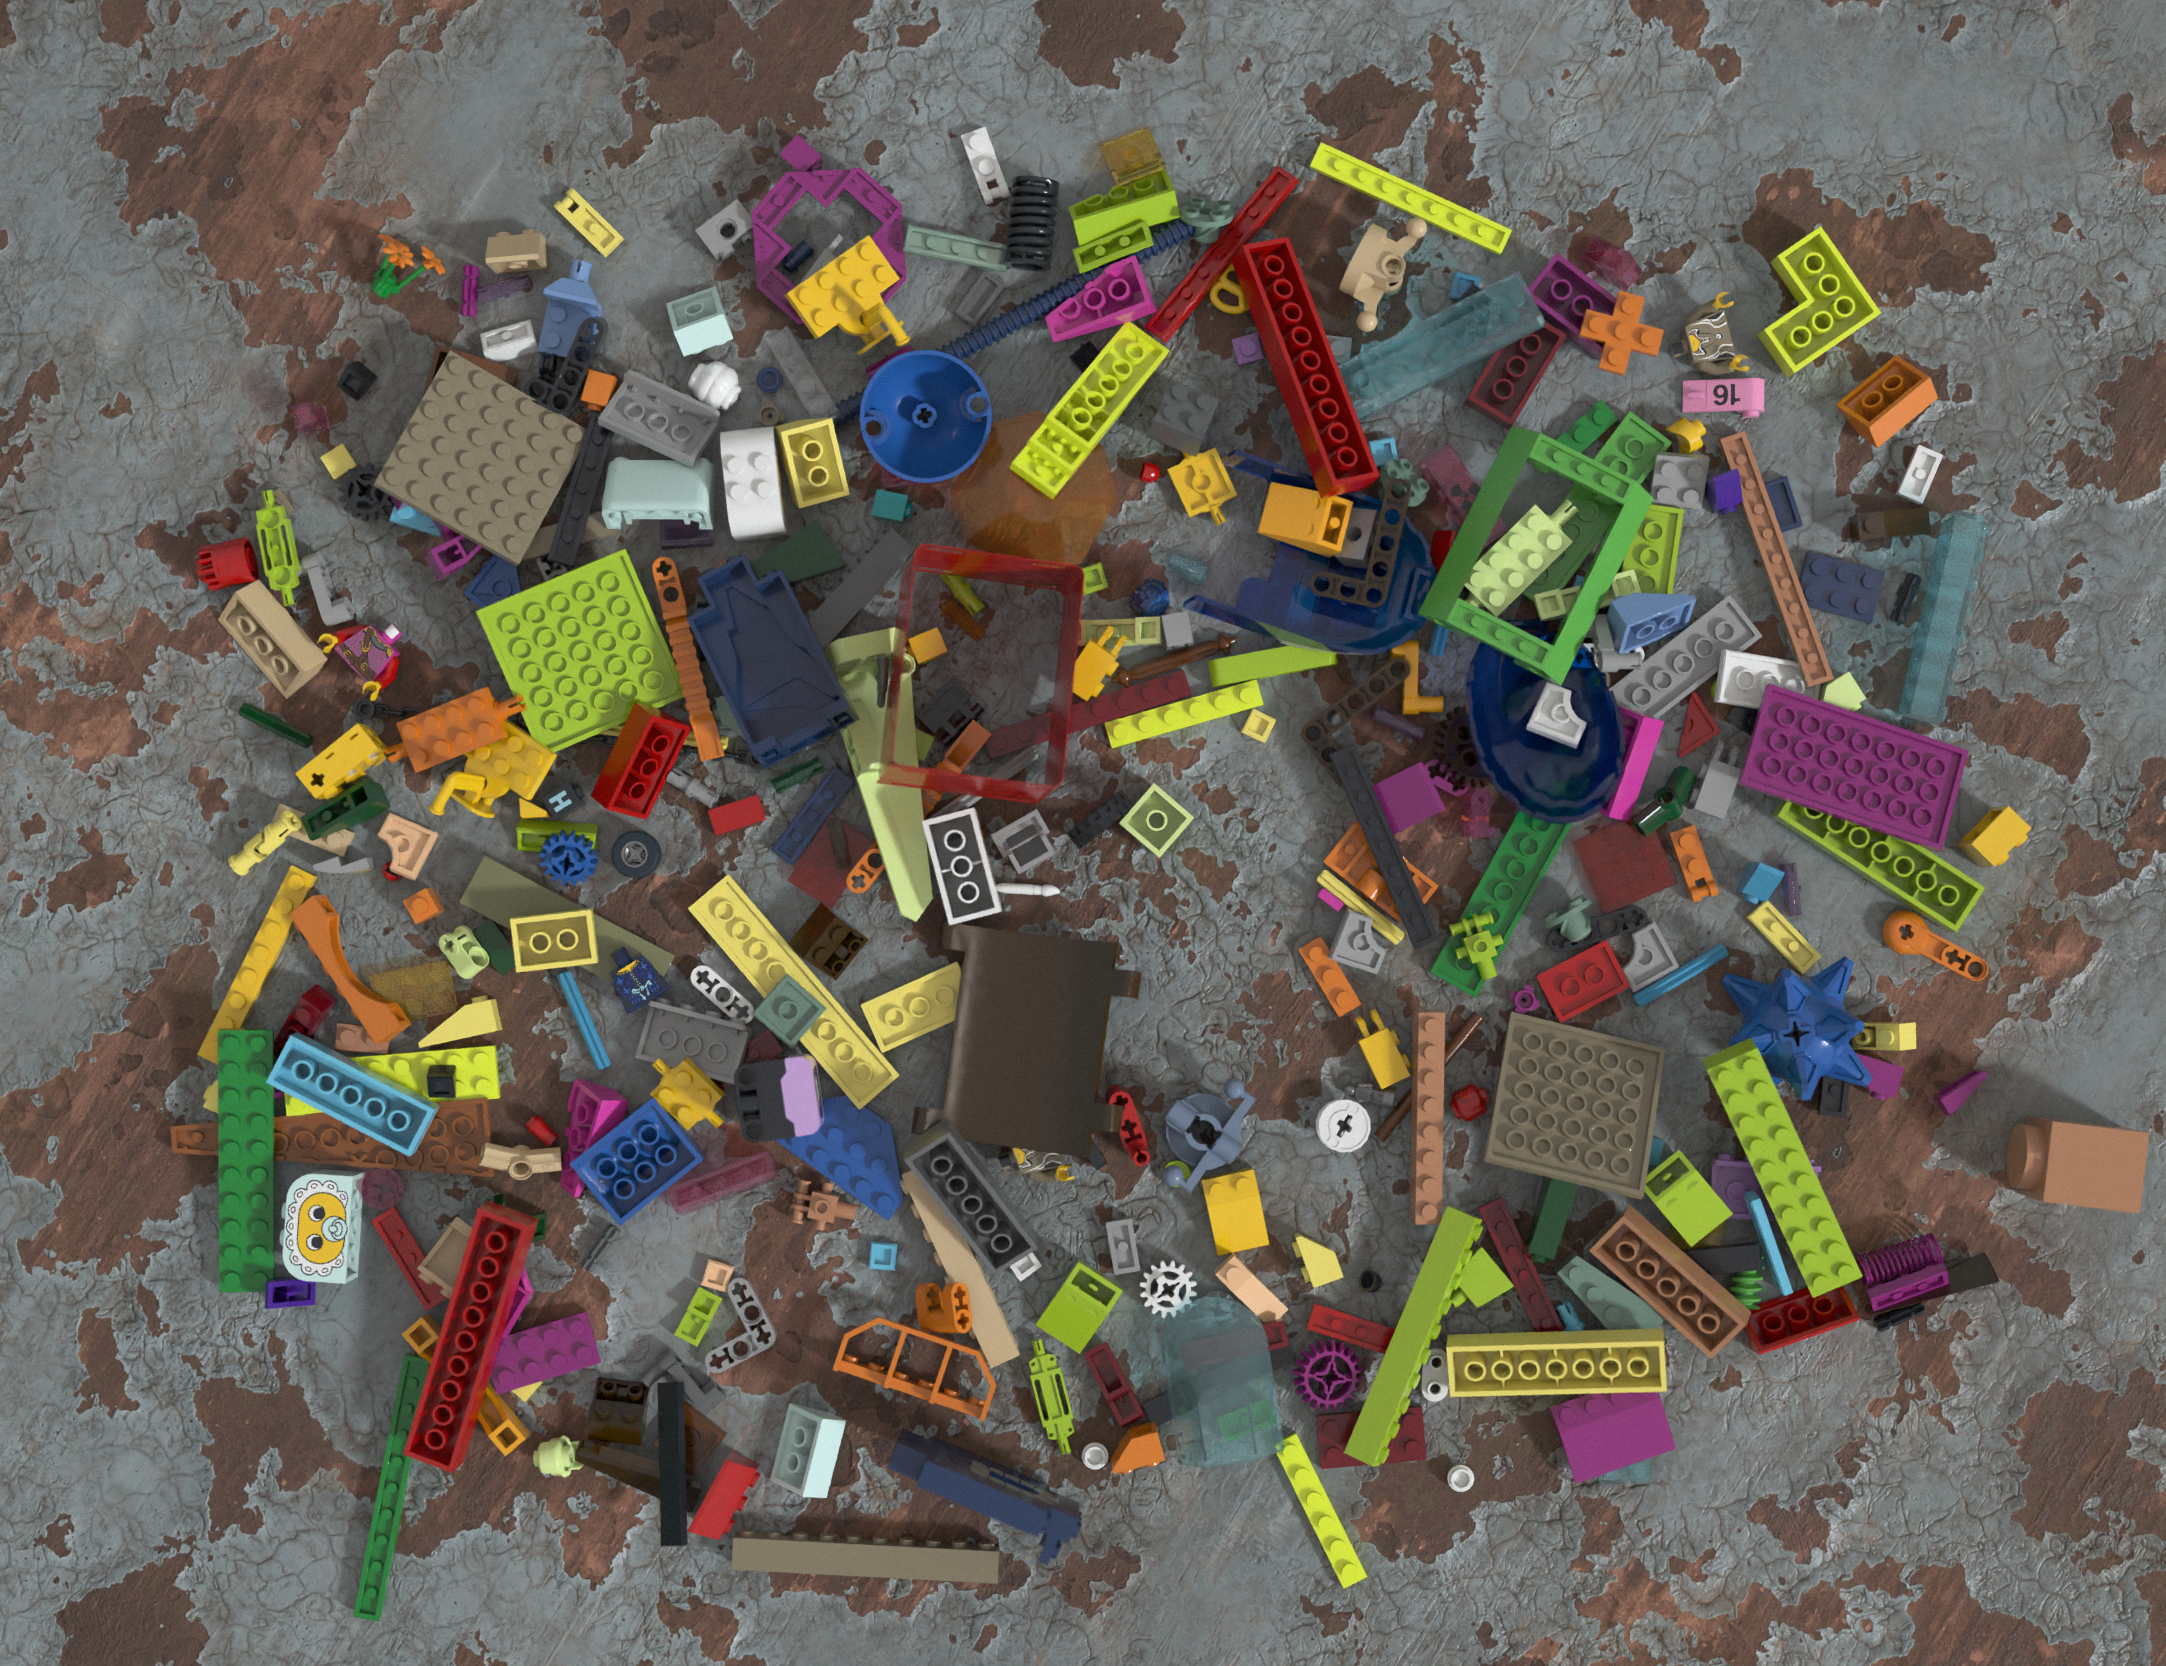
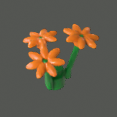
M387 234L378 235L379 238L383 239V242L387 243V247L382 248L386 255L379 270L374 275L375 279L370 284L371 289L377 295L383 298H388L391 293L397 295L401 288L426 269L430 270L434 267L439 275L445 273L444 267L440 264L441 260L435 258L431 249L421 246L423 250L421 254L426 258L422 261L423 265L397 284L396 281L398 279L392 273V270L396 265L405 268V263L413 267L414 262L410 259L413 257V253L410 252L409 246L401 243L399 239H393Z

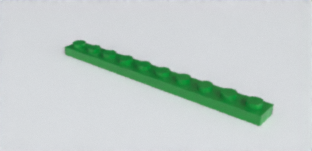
M406 1353L403 1358L353 1617L378 1622L382 1619L413 1458L403 1455L430 1367V1363L418 1355Z

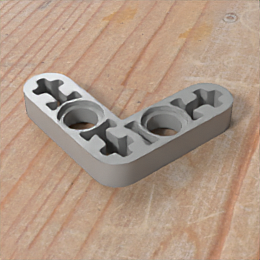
M735 1277L729 1283L727 1291L747 1331L715 1347L707 1354L705 1365L712 1373H721L769 1348L776 1340V1329L752 1283L746 1277ZM735 1283L745 1284L747 1287L744 1290L746 1298L752 1295L754 1300H749L740 1306L739 1302L744 1299L740 1293H734ZM754 1305L759 1309L760 1313L757 1319L750 1320L746 1317L745 1309L747 1306ZM762 1319L766 1322L761 1325L763 1331L771 1333L767 1343L765 1340L759 1341L758 1336L761 1333L758 1326L754 1330L751 1325L758 1324ZM743 1341L748 1345V1352L745 1355L741 1356L734 1352L733 1347L736 1342ZM728 1347L729 1355L734 1361L730 1362V1357L721 1362L722 1367H719L717 1364L712 1365L713 1354L720 1357L727 1353L724 1348Z

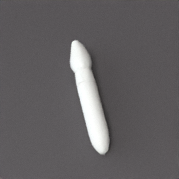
M1000 883L996 885L997 891L1002 893L1043 896L1060 893L1057 887L1049 884L1041 886Z

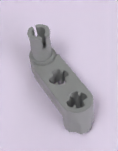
M316 552L304 556L299 561L300 572H297L298 578L305 575L309 576L320 615L325 625L330 627L354 619V609L348 597L340 599L336 597L322 554Z
M1596 614L1585 638H1591L1600 672H1617L1618 669H1641V652L1618 653L1614 651L1607 617L1605 614Z

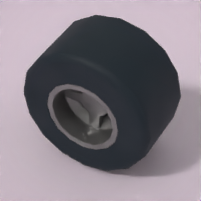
M630 831L619 836L613 844L611 852L612 862L617 871L631 878H642L652 874L659 866L662 857L661 847L657 840L649 833L641 831Z

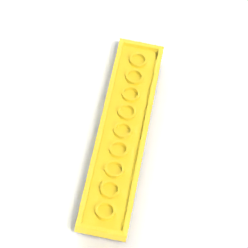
M730 874L725 876L688 908L764 999L788 973L827 1007L825 1012L803 1035L800 1041L859 1110L900 1076L897 1070Z

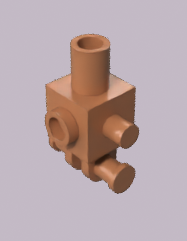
M798 1179V1189L793 1194L796 1202L791 1204L793 1214L790 1222L803 1224L804 1211L808 1212L807 1218L816 1219L814 1229L822 1231L825 1229L826 1222L833 1223L836 1217L855 1220L858 1205L839 1201L840 1194L832 1193L834 1183L823 1181L822 1190L814 1189L812 1194H807L811 1181ZM805 1200H809L810 1205H805Z

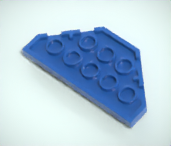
M847 1095L822 1099L824 1122L815 1133L775 1140L887 1221H889L904 1200L892 1125L866 1106L859 1110Z

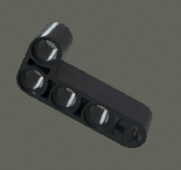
M593 316L582 322L556 382L544 376H536L526 382L524 393L535 399L532 400L534 403L558 414L566 413L574 408L586 383L589 369H592L608 334L609 328L606 320L599 316ZM596 323V329L599 332L592 335L590 341L583 340V338L586 339L591 336L593 329H591L589 326ZM580 346L588 349L589 358L587 360L579 357L578 349ZM569 370H573L578 374L577 384L571 383L568 380L567 374ZM535 382L542 384L544 388L542 396L537 395L533 391V384ZM558 394H563L568 399L566 407H561L557 403Z

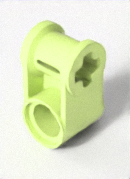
M465 925L458 926L453 933H446L439 938L441 951L447 956L456 972L462 978L470 979L488 965L489 956L469 927Z

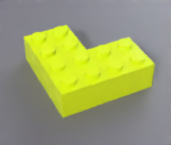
M1821 226L1770 262L1799 303V306L1768 326L1757 336L1786 378H1788L1881 314L1876 304Z

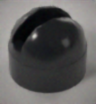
M1370 1270L1364 1271L1359 1278V1287L1365 1292H1377L1383 1284L1380 1275Z

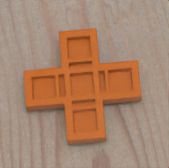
M1619 290L1611 316L1588 309L1585 311L1578 337L1604 343L1598 370L1623 376L1631 351L1652 357L1657 356L1664 330L1638 323L1645 297Z

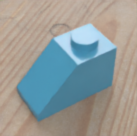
M1761 862L1748 863L1736 892L1743 894V900L1757 905L1758 901L1767 902L1785 872Z

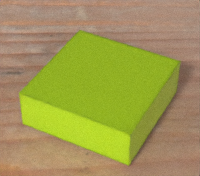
M1101 562L1081 568L1085 574L1083 596L1109 588Z

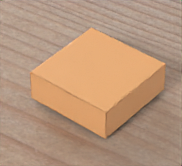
M709 1258L701 1285L727 1292L735 1266Z

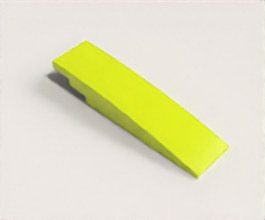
M1125 323L1049 413L1043 424L1029 439L1027 445L1014 459L1009 468L1053 500L1134 399L1170 350L1133 323Z

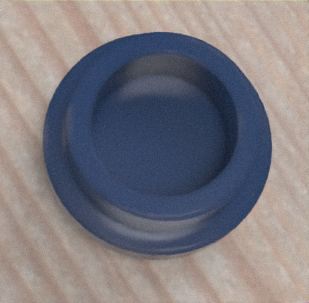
M763 368L757 375V385L764 393H776L783 385L782 374L776 368Z

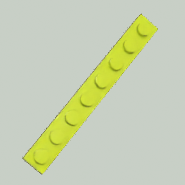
M1322 142L1309 167L1320 174L1409 215L1422 218L1425 222L1498 256L1501 255L1512 232L1507 227Z

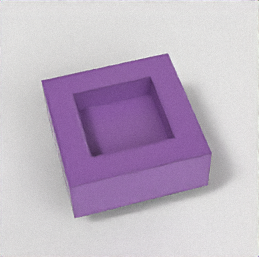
M1257 333L1231 340L1238 367L1264 359Z

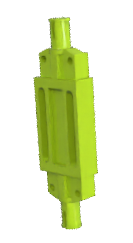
M273 490L262 491L265 507L256 511L258 521L256 529L265 576L269 578L271 589L281 591L283 606L294 605L292 589L300 585L297 573L300 572L291 520L286 517L285 507L275 505Z
M1042 1338L1037 1339V1341L1032 1340L1031 1343L1035 1356L1028 1360L1031 1372L1028 1375L1041 1425L1045 1427L1048 1439L1057 1440L1060 1455L1065 1454V1451L1070 1453L1071 1450L1067 1437L1074 1432L1071 1421L1074 1417L1061 1367L1057 1366L1054 1354L1045 1353ZM1056 1374L1059 1375L1068 1410L1067 1413H1064L1055 1379ZM1036 1379H1038L1042 1403L1043 1405H1045L1047 1413L1046 1419L1043 1418L1037 1390L1035 1387Z

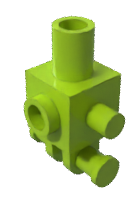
M1486 911L1485 914L1479 916L1473 914L1470 920L1464 917L1461 918V922L1448 925L1452 937L1465 932L1466 936L1461 938L1463 947L1455 949L1458 959L1467 956L1469 963H1477L1482 980L1497 976L1491 957L1498 955L1495 946L1503 944L1501 934L1491 936L1489 930H1483L1481 927L1488 923H1494L1490 911ZM1475 928L1477 933L1472 934L1471 929Z

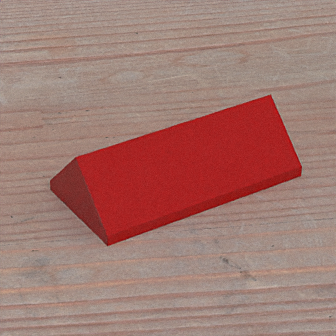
M1843 1285L1814 1298L1808 1287L1786 1296L1783 1295L1757 1304L1760 1307L1758 1310L1749 1309L1751 1314L1747 1325L1744 1327V1331L1751 1350L1761 1355L1860 1320V1317Z

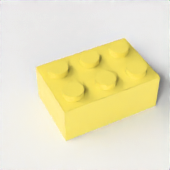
M593 908L518 916L510 919L516 973L593 964L599 961Z

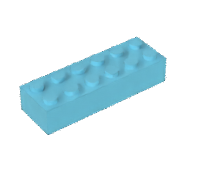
M299 1032L290 1035L266 1081L271 1086L409 1157L416 1153L440 1107L435 1102Z

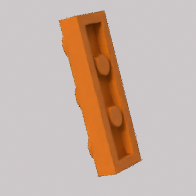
M1321 936L1298 949L1338 1017L1343 1016L1362 1004L1337 962L1327 957L1330 950Z

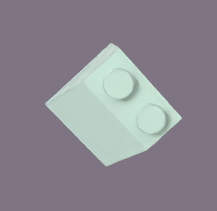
M716 286L666 303L673 332L683 356L697 354L704 349L715 345H723L733 339Z

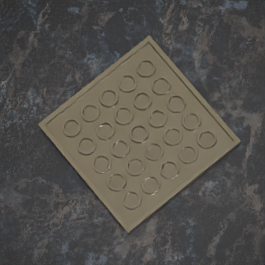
M450 350L373 486L509 563L518 566L577 459L587 429L561 414L554 413L534 403L532 400L535 399Z
M1511 1012L1508 1018L1484 1162L1642 1199L1645 1192L1666 1049Z

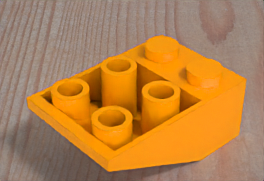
M1271 482L1257 533L1330 558L1341 552L1353 502L1338 496L1321 499L1318 491Z

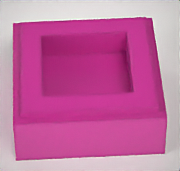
M1321 888L1315 895L1336 912H1339L1344 905L1341 900L1325 888Z

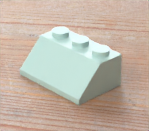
M789 1403L770 1481L802 1497L827 1498L846 1420L829 1412Z

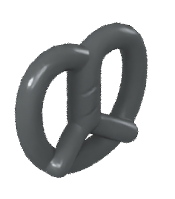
M885 655L877 656L879 674L875 677V680L877 681V706L879 708L885 706L888 689L889 659Z

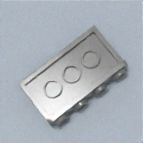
M627 369L624 373L623 383L598 417V425L692 468L720 427V412L710 404H704L686 393H680L668 387L662 382H656L640 372Z
M656 997V1001L648 1000L647 1006H649V1011L635 1058L655 1063L661 1058L668 1067L672 1068L688 1057L709 1078L735 1085L734 1073L743 1064L752 1033V1028L745 1026V1020L730 1017V1021L720 1019L721 1014L708 1010L705 1011V1015L696 1013V1007L681 1004L680 1008L671 1006L672 1001Z

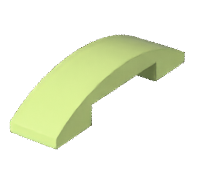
M1634 569L1616 574L1599 609L1610 606L1611 601L1618 596L1641 593ZM1580 585L1564 590L1555 589L1533 595L1540 620L1547 621L1564 618Z
M1161 616L1135 617L1134 619L1080 620L1077 647H1086L1093 637L1099 640L1109 625L1114 630L1112 636L1105 642V645L1108 647H1115V643L1123 635L1128 638L1123 646L1162 643Z

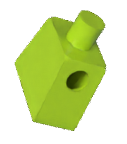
M1478 1244L1472 1250L1469 1263L1466 1266L1463 1265L1459 1274L1462 1276V1280L1457 1290L1452 1291L1449 1300L1458 1308L1469 1298L1478 1308L1508 1291L1514 1285Z

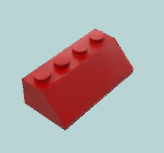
M635 702L590 796L606 810L647 820L692 727L657 708Z

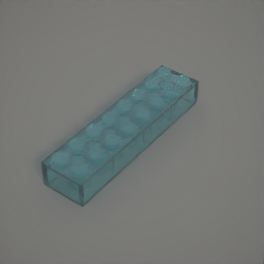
M1518 270L1338 365L1358 420L1361 422L1546 325Z
M1960 510L1942 517L1895 721L1927 728L1940 725L1941 721L1943 722L1946 718L1948 707L1945 706L1946 698L1950 696L1953 690L1954 681L1951 680L1953 670L1957 669L1960 655L1957 654L1959 644L1963 643L1966 629L1963 628L1965 618L1969 617L1972 609V603L1969 600L1971 592L1975 591L1978 583V577H1975L1977 566L1980 567L1984 558V551H1981L1983 541L1987 540L1990 532V525H1987L1989 517Z

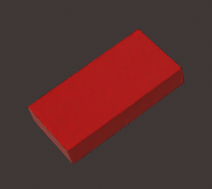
M759 795L708 810L716 836L767 820Z

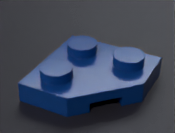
M494 554L463 594L483 608L521 592L519 569Z

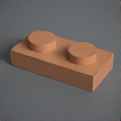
M337 1023L335 1050L390 1054L391 1040L387 1043L375 1044V1042L367 1037L363 1025Z

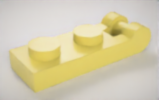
M571 187L566 192L567 196L561 202L558 200L553 207L606 258L624 238ZM574 203L578 204L579 207L573 213L568 210Z

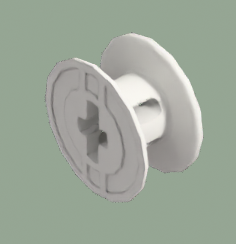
M1333 1100L1325 1104L1319 1111L1315 1121L1316 1133L1320 1141L1328 1148L1338 1152H1352L1360 1148L1367 1141L1371 1131L1370 1118L1367 1111L1359 1103L1351 1100ZM1349 1115L1350 1117L1346 1122L1349 1129L1347 1131L1342 1130L1338 1137L1336 1134L1340 1126L1337 1123L1339 1120L1344 1121L1346 1116Z

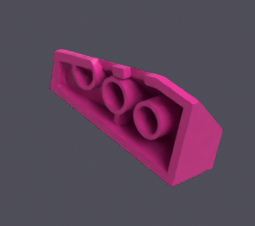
M1135 255L1109 265L1100 276L1093 281H1089L1084 286L1085 288L1072 298H1068L1045 317L1054 343L1131 322L1157 312L1149 286Z
M575 1078L568 1101L567 1111L572 1113L570 1127H566L565 1136H568L569 1146L568 1151L563 1154L560 1185L573 1197H579L586 1184L570 1166V1163L623 1121L628 1105V1100L616 1090L580 1078Z

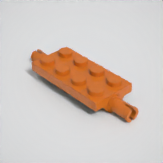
M489 687L482 688L396 723L403 742L388 746L386 748V755L396 752V754L388 757L392 763L409 756L415 773L508 737L504 728L505 721L508 716L525 711L527 708L526 703L516 706L517 703L524 701L523 696L519 694L502 702L497 701L492 697Z

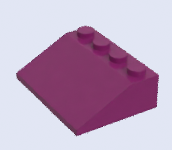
M1659 1392L1590 1393L1547 1407L1575 1484L1676 1449Z

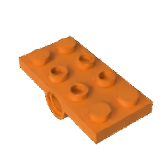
M1354 821L1323 860V863L1403 925L1359 823ZM1404 858L1421 899L1425 904L1439 886Z

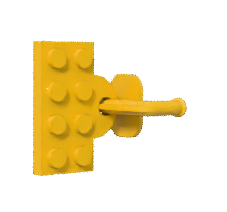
M869 235L785 295L815 339L836 325L849 335L860 336L866 345L857 352L858 355L869 350L889 334L893 335L897 346L904 345L910 340V336L906 335L901 327L904 324L903 321L898 322L888 307L884 306L880 295L881 292L900 278ZM882 321L884 322L888 330L884 331V329L880 325Z
M507 719L504 728L508 737L464 754L468 757L464 772L455 771L448 775L428 809L435 815L444 814V806L451 796L473 813L482 817L493 818L495 813L491 804L495 798L506 794L510 788L524 799L532 800L556 759L557 754Z

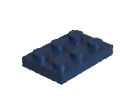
M1807 552L1799 583L1808 608L1870 624L1874 617L1885 572Z

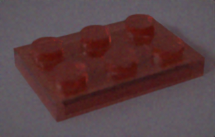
M830 814L787 881L830 909H833L847 888L849 873L875 842Z

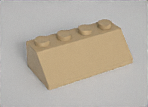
M259 579L236 591L218 618L223 627L286 699L313 678L327 661L322 650L313 643L304 629L294 621L288 611L281 606L270 590Z

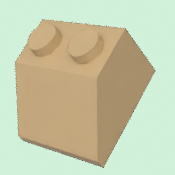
M523 230L522 234L511 235L510 232H499L495 234L496 237H488L485 260L486 264L495 274L548 269L546 239L537 230Z

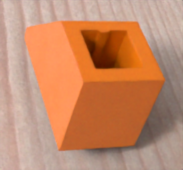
M1149 1422L1128 1429L1111 1457L1114 1474H1127L1135 1468L1143 1466L1153 1467L1161 1461H1165L1156 1423Z

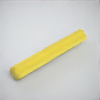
M1323 870L1316 879L1317 883L1341 900L1349 909L1371 916L1373 918L1371 926L1391 943L1397 945L1403 939V931L1329 871Z

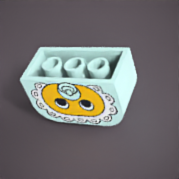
M322 1169L298 1178L289 1188L286 1203H283L282 1219H285V1227L280 1233V1245L283 1246L285 1267L297 1279L311 1282L345 1284L358 1277L365 1171Z

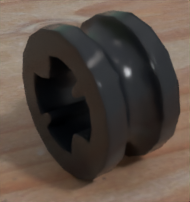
M542 352L539 362V375L549 374V377H554L557 368V354L553 353L551 356H548L546 352Z

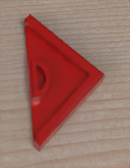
M1695 691L1690 693L1677 752L1679 759L1721 733L1718 725Z

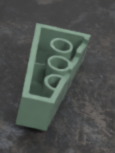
M1573 1252L1552 1269L1607 1330L1656 1329L1666 1320L1646 1301Z

